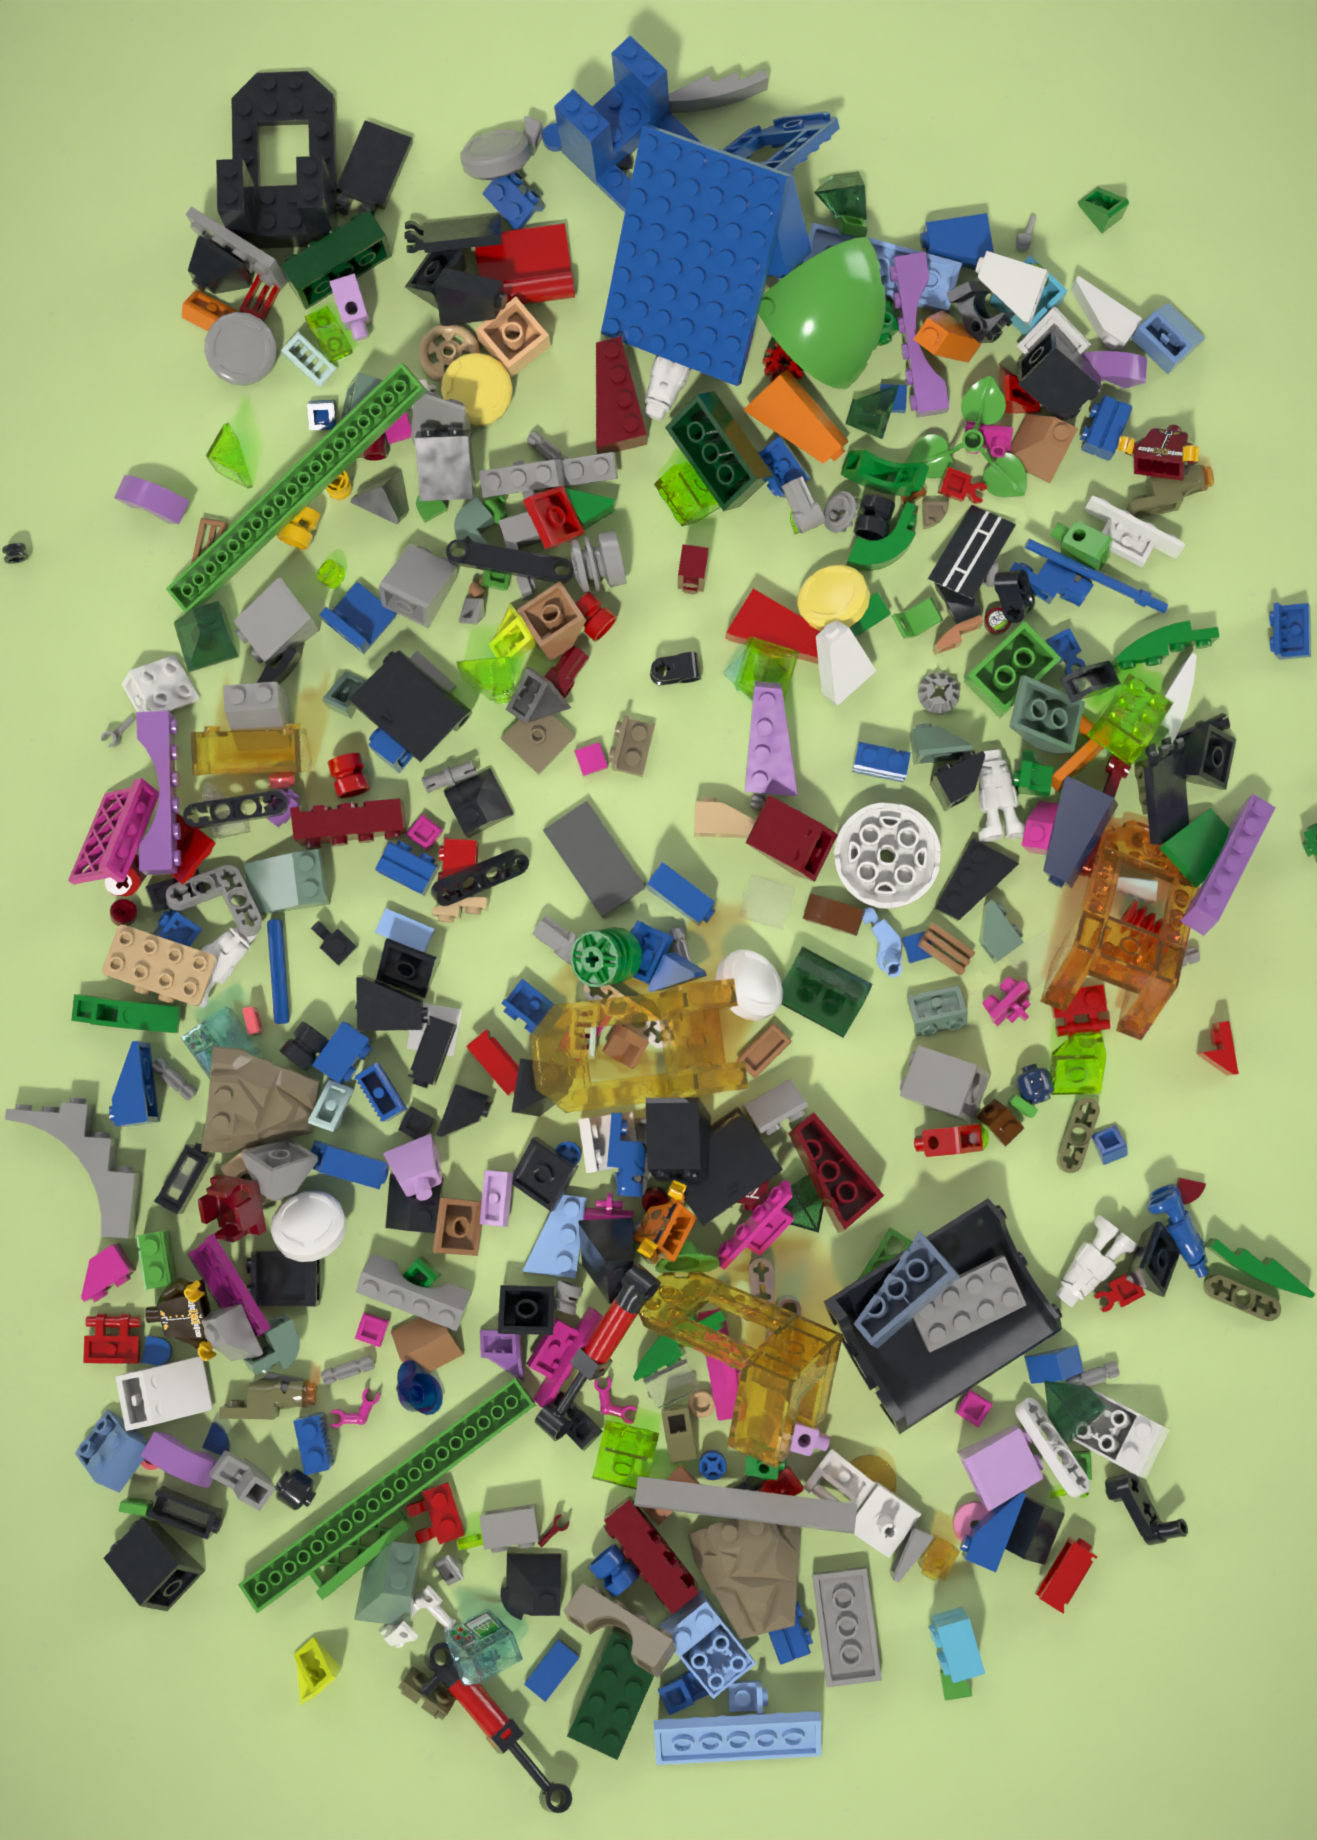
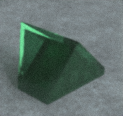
M859 171L833 175L814 191L837 219L839 215L863 218L864 222L867 221L865 184Z
M899 384L859 399H853L845 424L883 439Z
M807 1174L790 1184L792 1198L784 1205V1208L794 1215V1221L790 1225L819 1233L824 1204Z
M1044 1380L1048 1418L1066 1444H1069L1108 1409L1089 1386Z

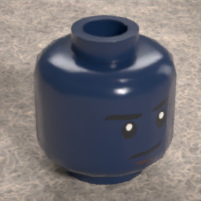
M1037 1064L1021 1068L1022 1074H1019L1015 1079L1021 1098L1026 1102H1030L1031 1105L1050 1100V1095L1054 1092L1055 1088L1048 1069L1044 1067L1038 1068Z

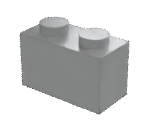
M536 1504L483 1511L480 1515L484 1550L491 1549L493 1553L508 1550L507 1546L518 1545L519 1548H529L535 1546L534 1542H538L540 1539Z

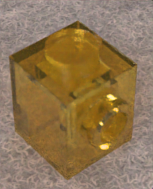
M933 1534V1541L921 1554L917 1563L923 1569L921 1573L934 1581L938 1577L945 1581L960 1551L957 1546Z

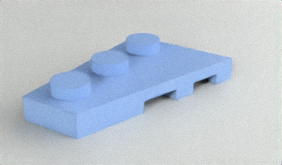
M562 1196L556 1209L551 1212L523 1272L576 1279L580 1253L579 1220H584L587 1197Z

